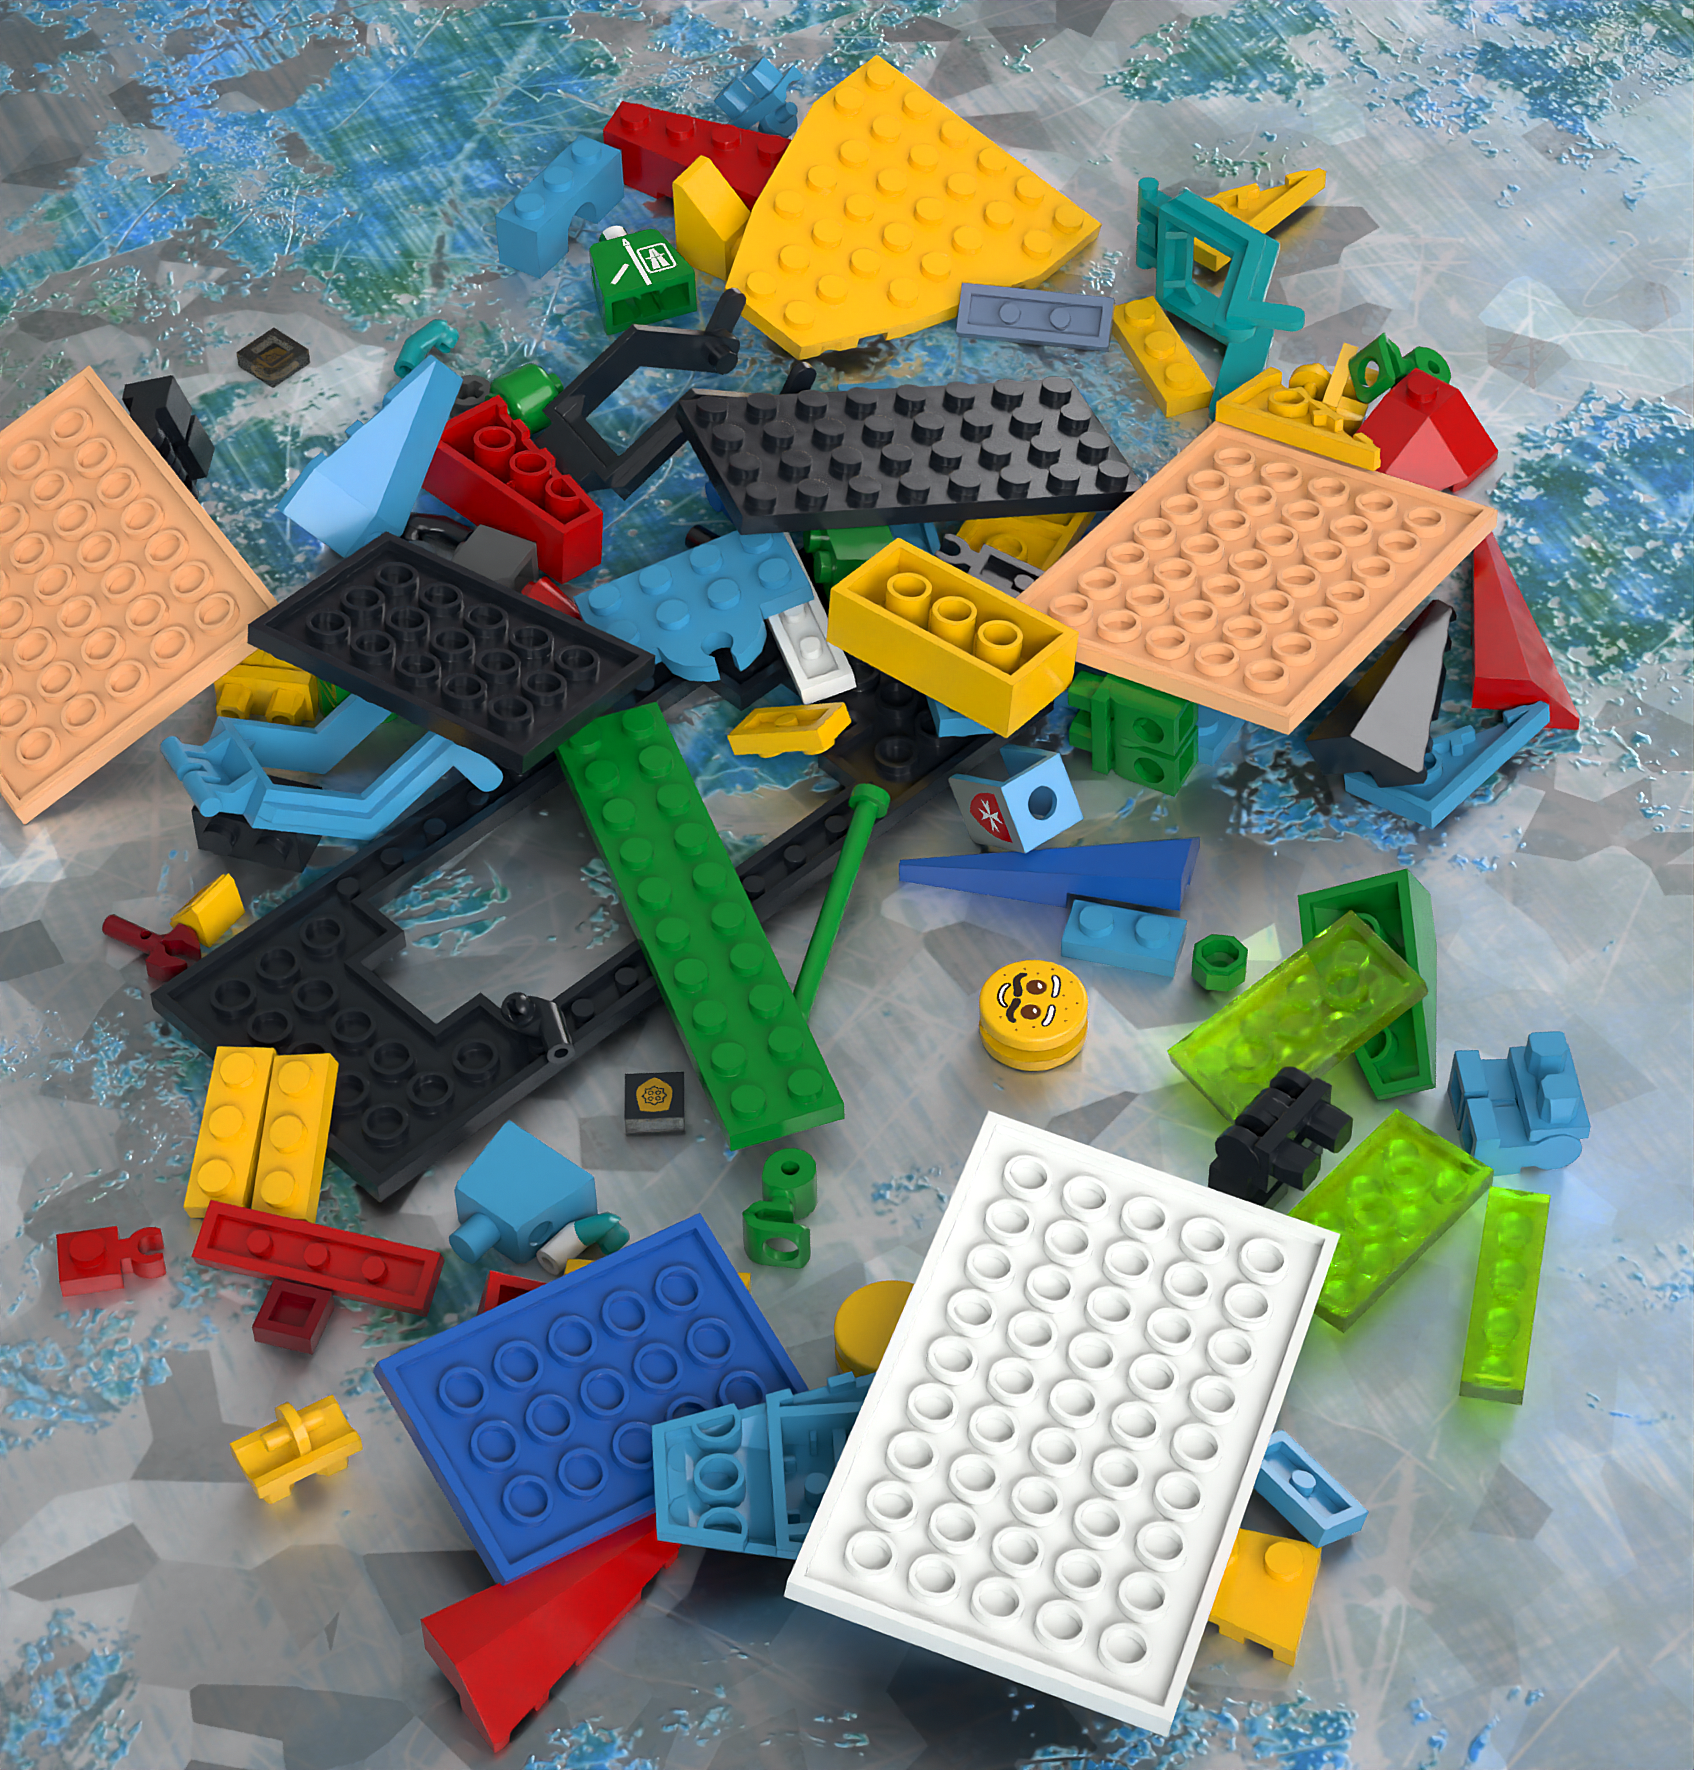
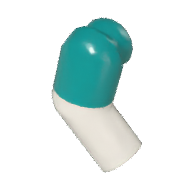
M610 1212L600 1213L568 1223L537 1251V1259L546 1271L557 1275L566 1267L567 1258L575 1259L593 1243L596 1242L603 1254L609 1255L618 1251L630 1240V1233L619 1223L621 1220L619 1216Z

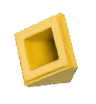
M229 873L226 875L222 874L202 887L170 918L171 922L169 924L173 929L178 923L192 928L198 937L199 943L210 948L245 913L234 879Z

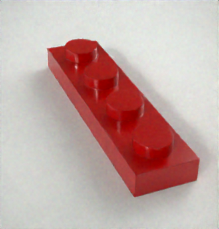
M214 1200L209 1202L191 1256L199 1265L272 1282L274 1279L322 1289L332 1292L333 1296L423 1317L428 1316L445 1262L440 1252Z

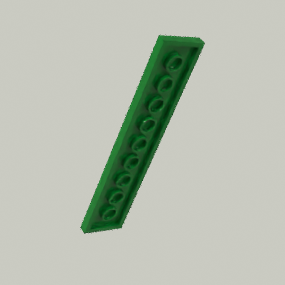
M653 702L595 718L557 747L554 752L730 1151L845 1119L844 1102L658 703Z

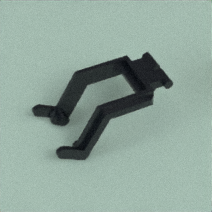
M738 288L726 290L721 295L705 331L632 324L542 410L552 424L533 443L539 449L546 447L556 458L555 467L562 475L570 474L586 494L590 491L612 489L625 501L688 441L676 420L678 401L620 456L616 454L586 418L640 366L711 372L721 375L731 372L738 363L737 355L740 349V341L732 332L746 304L745 295ZM801 362L795 365L790 371L779 395L799 394L801 391L810 390L816 379V370L808 362ZM690 388L679 400L699 399L707 395L721 398L746 397L753 393Z

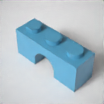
M580 134L495 215L499 262L541 279L569 252L568 231L574 215L598 224L625 197L621 150Z

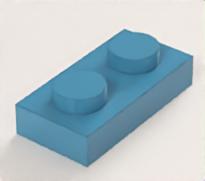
M1074 899L1061 940V956L1174 977L1186 939L1187 920Z
M1283 1429L1271 1434L1254 1489L1277 1509L1316 1549L1361 1531L1369 1511Z

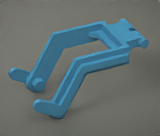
M350 694L315 728L218 716L209 741L204 745L183 744L175 736L167 737L160 745V751L178 779L182 781L183 787L200 813L205 817H212L218 812L243 814L252 828L372 841L452 766L457 768L476 787L484 792L496 789L503 779L501 770L492 760L428 730L420 740L361 794L273 784L262 767L326 774L392 713L354 694Z

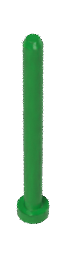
M863 783L853 787L849 798V806L854 810L793 990V995L806 1022L809 1019L876 818L886 815L891 802V798L885 790L872 784Z

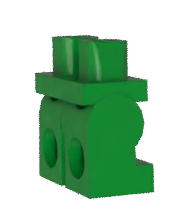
M1081 670L1068 689V705L1079 708L1080 711L1071 723L1069 745L1092 752V770L1108 775L1112 769L1118 776L1175 797L1198 762V726L1195 725L1198 721V704L1111 673L1103 677Z

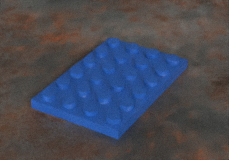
M701 1213L693 1215L378 1361L373 1370L374 1376L496 1584L501 1583L502 1586L656 1512L651 1425L732 1403L739 1410L766 1402V1394L790 1388L793 1395L809 1391L806 1383Z

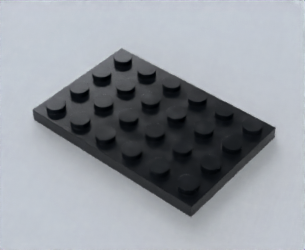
M387 531L248 624V644L519 774L525 773L652 676L655 668L656 655Z

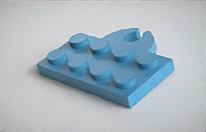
M738 530L573 596V599L583 622L656 655L655 664L663 662L677 676L689 681L712 682L721 680L715 657L709 656L713 651L720 648H731L734 664L741 672L762 652L767 637L764 620L814 600L811 585L783 532L740 535Z

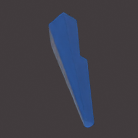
M1200 837L1033 849L1026 854L1007 851L903 859L899 863V881L1067 908L1070 894H1077L1180 911L1186 886L1191 883L1200 848Z

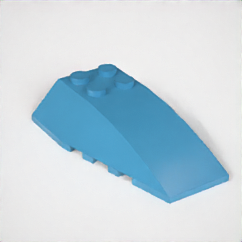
M851 1371L828 1377L827 1386L794 1395L790 1388L766 1394V1402L739 1410L732 1403L651 1425L657 1540L722 1551L796 1560L876 1372L855 1378Z

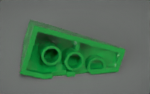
M1403 869L1297 895L1303 949L1310 964L1317 971L1326 990L1325 994L1340 1018L1349 1037L1348 1041L1376 1098L1381 1101L1436 1088L1437 944L1431 894L1408 869Z

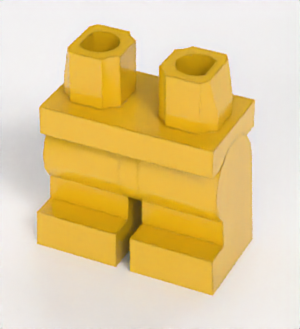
M257 649L213 682L216 693L215 708L217 718L221 716L248 720L250 714L266 716L268 723L300 726L303 720L315 721L319 710L316 676L288 662L277 659L260 649Z

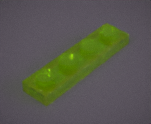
M1493 1186L1489 1187L1459 1396L1522 1406L1551 1195Z

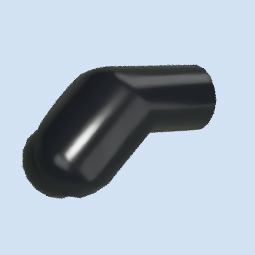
M411 512L400 538L406 541H424L425 536H428L455 550L461 542L468 540L474 530L445 515Z

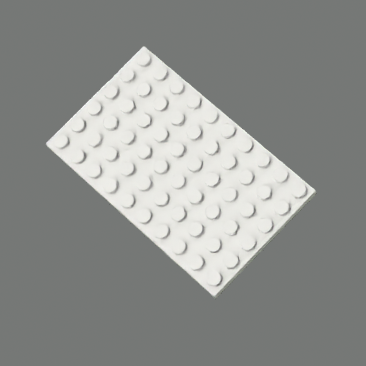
M988 1111L787 1580L784 1597L1167 1737L1340 1234Z

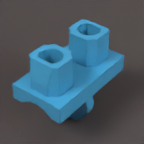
M763 56L741 78L755 93L754 95L735 77L723 87L714 99V102L730 118L727 124L748 130L759 121V132L788 138L796 132L798 127L796 116L798 108L793 102L785 101L787 98L786 90L797 83L803 77V74L794 65L781 74Z

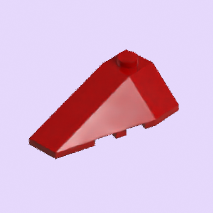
M1418 368L1412 370L1382 398L1355 433L1362 432L1373 440V444L1376 447L1380 448L1381 463L1380 467L1375 471L1437 491L1448 488L1453 493L1467 487L1498 458V449L1461 391Z

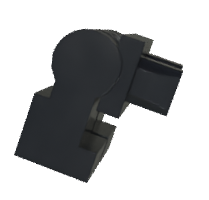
M173 375L125 384L122 401L130 413L129 416L198 501L197 479L207 478L215 447L196 414L191 415L192 407Z
M1283 1067L1271 1079L1269 1088L1262 1089L1235 1120V1126H1229L1215 1141L1217 1157L1209 1165L1208 1188L1273 1210L1288 1193V1185L1304 1192L1316 1179L1320 1171L1323 1148L1338 1154L1352 1136L1353 1118L1331 1104L1332 1085L1318 1077L1313 1080L1307 1073L1298 1068Z

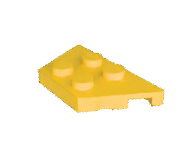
M1096 512L965 520L956 536L966 541L970 549L978 553L982 546L986 544L1038 569L1047 571L1079 542Z

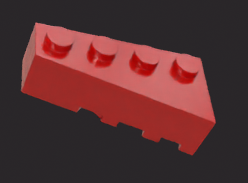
M625 101L620 103L603 129L604 144L621 150L624 185L656 199L665 195L673 198L672 182L702 155L712 161L750 212H752L753 206L792 141L778 135H769L730 124H721L691 117L686 114H677Z

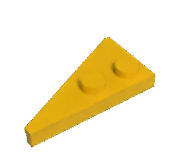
M1320 168L1310 171L1302 170L1285 175V185L1260 191L1257 183L1219 192L1214 197L1203 199L1265 234L1325 188L1326 171ZM1194 237V261L1216 272L1232 260L1230 257Z
M1267 368L1216 402L1215 421L1370 471H1375L1380 467V448L1373 444V440L1362 432L1354 434L1353 438L1343 431V418L1321 401L1312 399L1310 393L1301 386L1296 388H1286L1281 384L1282 372L1277 368Z

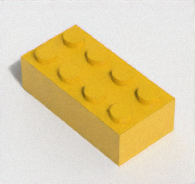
M899 537L831 588L827 642L1006 739L1072 684L1079 637L1078 631Z

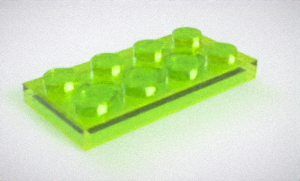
M1350 910L1168 1049L1167 1052L1171 1063L1232 1126H1235V1120L1262 1089L1269 1088L1271 1079L1283 1067L1298 1068L1307 1073L1313 1080L1316 1077H1322L1427 996L1429 992L1426 982Z
M1396 1109L1287 1214V1216L1340 1234L1313 1313L1344 1333L1492 1186L1494 1170Z

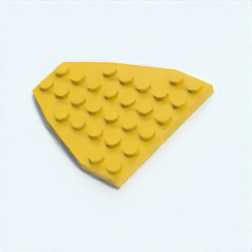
M875 55L811 106L753 206L724 292L730 288H738L746 297V304L741 316L797 360L820 356L827 350L843 351L856 348L860 338L883 334L886 341L956 318L959 310L962 283L1035 289L1098 237L1102 224L879 55Z

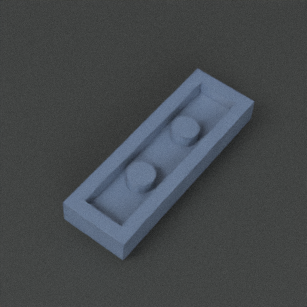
M962 283L956 334L958 337L1109 352L1115 299L1112 297Z

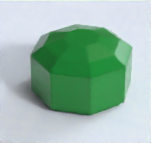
M1211 934L1194 944L1191 976L1207 990L1228 992L1245 982L1248 949L1234 936Z

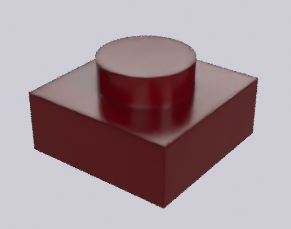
M274 1279L252 1325L255 1342L313 1355L335 1308L333 1293Z

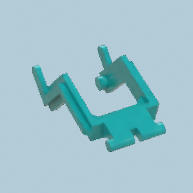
M1145 177L1138 182L1137 220L1140 224L1137 226L1136 265L1141 269L1156 268L1155 299L1161 307L1227 346L1209 405L1208 417L1215 421L1216 402L1265 370L1274 340L1273 329L1290 332L1302 329L1305 325V312L1296 306L1264 302L1280 250V243L1188 189L1183 190L1172 198L1158 190L1159 182L1155 178ZM1194 237L1232 259L1220 298L1192 282Z

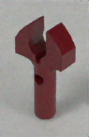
M115 914L109 915L103 922L102 932L104 935L149 955L145 960L148 976L161 982L170 981L188 968L187 962L175 957L176 955H185L195 962L202 959L200 944L195 931L181 923H178L168 934L159 935Z

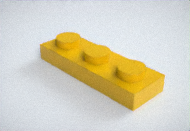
M1154 296L1116 305L1112 334L1164 416L1169 418L1209 407L1214 388Z
M217 1046L183 1206L190 1218H204L210 1200L249 1209L251 1207L274 1056H278L274 1048Z
M330 1053L274 1056L251 1206L253 1210L316 1223L339 1065Z

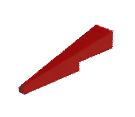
M1491 531L1471 551V708L1511 710L1522 705H1531L1542 701L1549 704L1550 722L1544 728L1578 730L1579 714Z
M656 1512L505 1586L498 1583L420 1619L426 1651L459 1693L461 1709L494 1753L503 1749L508 1744L510 1732L531 1709L537 1712L548 1700L550 1688L573 1664L578 1667L640 1600L642 1588L662 1567L667 1570L678 1558L679 1548L683 1544L657 1540Z

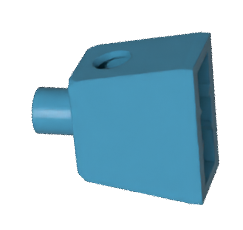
M509 1120L501 1127L456 1184L454 1193L458 1221L461 1226L449 1236V1243L454 1252L462 1260L470 1264L475 1263L492 1247L516 1264H526L537 1257V1251L568 1223L598 1214L594 1176Z

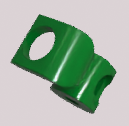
M1385 332L1351 357L1348 362L1356 396L1364 403H1371L1389 388L1395 387L1415 368L1448 384L1451 380L1450 368L1438 352L1427 347L1417 346L1402 357L1398 346L1387 337ZM1373 361L1379 367V374L1376 382L1369 387L1365 380V370L1368 363Z
M784 1148L771 1154L764 1164L762 1171L763 1201L759 1200L751 1204L742 1212L743 1243L748 1258L757 1264L800 1269L810 1260V1229L805 1225L795 1224V1220L807 1217L814 1211L818 1203L816 1162L804 1150ZM770 1238H785L792 1241L798 1249L791 1252H781L768 1246L765 1241Z

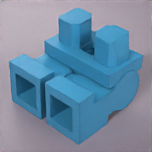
M1532 1032L1528 1035L1526 1046L1509 1047L1507 1059H1481L1479 1050H1457L1454 1052L1447 1091L1457 1130H1460L1459 1140L1469 1179L1519 1174L1521 1167L1536 1166L1546 1170L1559 1169L1573 1163L1582 1152L1580 1139L1589 1137L1591 1125L1569 1044H1567L1563 1032Z

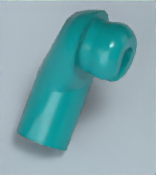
M433 319L405 340L393 367L395 374L403 379L426 358V355L433 346L442 354L450 353L451 348H454L460 337L458 330L448 326L447 320Z

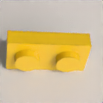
M844 702L755 708L727 735L734 755L758 754L761 758H769L782 752L803 751L805 755H815L831 748L835 743L834 739L851 723V719Z

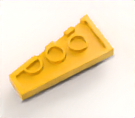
M1239 1528L1208 1621L1219 1625L1220 1634L1244 1644L1246 1639H1250L1272 1649L1273 1658L1294 1667L1321 1561L1322 1547L1316 1549L1311 1543Z

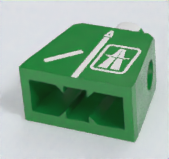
M611 226L601 233L599 242L594 243L589 248L592 287L607 336L625 331L632 324L648 325L697 311L695 271L658 230L646 229L628 234L622 226Z

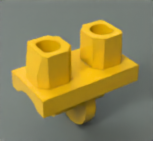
M1344 342L1332 375L1320 363L1301 365L1291 374L1289 388L1301 386L1310 393L1312 399L1321 401L1343 418V431L1352 437L1360 428L1369 403H1364L1357 398L1348 367L1349 359L1357 353L1359 347ZM1366 367L1365 380L1370 387L1376 382L1379 371Z
M333 1394L298 1411L294 1409L292 1404L285 1402L275 1407L277 1421L229 1443L233 1458L259 1499L263 1498L269 1504H273L291 1495L295 1482L315 1472L317 1475L329 1477L347 1468L349 1456L363 1450L360 1436L346 1420Z

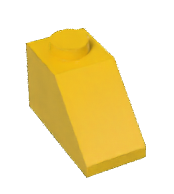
M701 155L672 182L676 250L691 267L727 281L751 212L712 161Z

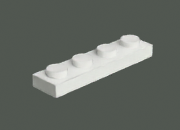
M783 532L811 585L814 600L783 611L780 614L770 616L766 621L804 705H808L856 688L857 686L853 671L843 650L826 641L828 617L789 533Z

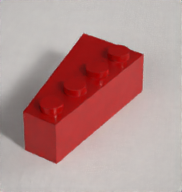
M499 395L446 422L421 487L476 526L482 524L535 542L539 569L561 585L601 564L603 511L570 474L562 475L555 467L556 458L546 447L539 449L530 439V429L521 419L513 420L508 415L507 404Z

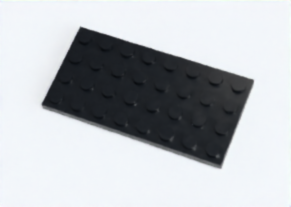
M1050 376L1043 380L1033 381L1000 379L995 383L979 384L951 382L943 386L925 387L905 384L898 388L889 389L854 387L848 391L820 392L804 390L799 394L771 395L767 393H753L746 397L728 398L707 395L699 399L678 400L676 420L740 535L1112 511L1143 485L1071 378L1065 379Z

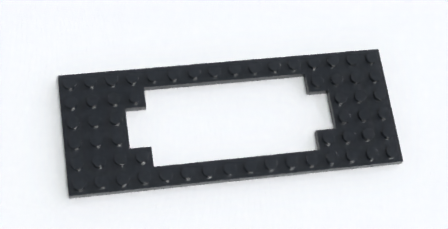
M803 547L797 552L828 617L829 602L822 583L815 582L812 553H806ZM765 619L767 637L762 652L741 672L734 664L731 648H720L709 655L715 657L721 679L712 682L689 681L673 674L663 662L655 664L652 676L598 717L653 702L658 703L663 713L703 684L740 711L749 707L780 684L799 697L800 695ZM843 651L853 671L857 687L811 704L845 703L851 723L845 728L847 731L835 739V743L831 748L818 754V768L846 788L735 868L760 924L834 871L854 810L849 806V798L854 786L863 783L872 784L885 790L891 798L886 815L876 818L867 843L868 846L949 787V778L956 773L965 775L1054 710V700L1007 739L995 732L992 734H977L963 737H938L925 694ZM554 750L523 774L504 768L499 763L494 762L501 770L503 779L496 789L489 792L481 791L468 778H465L150 994L153 1009L213 1061L217 1046L274 1048L278 1056L330 1053L339 1065L325 1156L379 1202H382L662 997L636 939L551 1000L563 1012L575 1046V1054L570 1060L564 1063H552L546 1057L541 1039L519 1033L510 1028L508 1021L501 1015V1008L481 992L436 1024L372 972L377 966L406 947L404 930L381 913L379 909L565 781L566 777Z

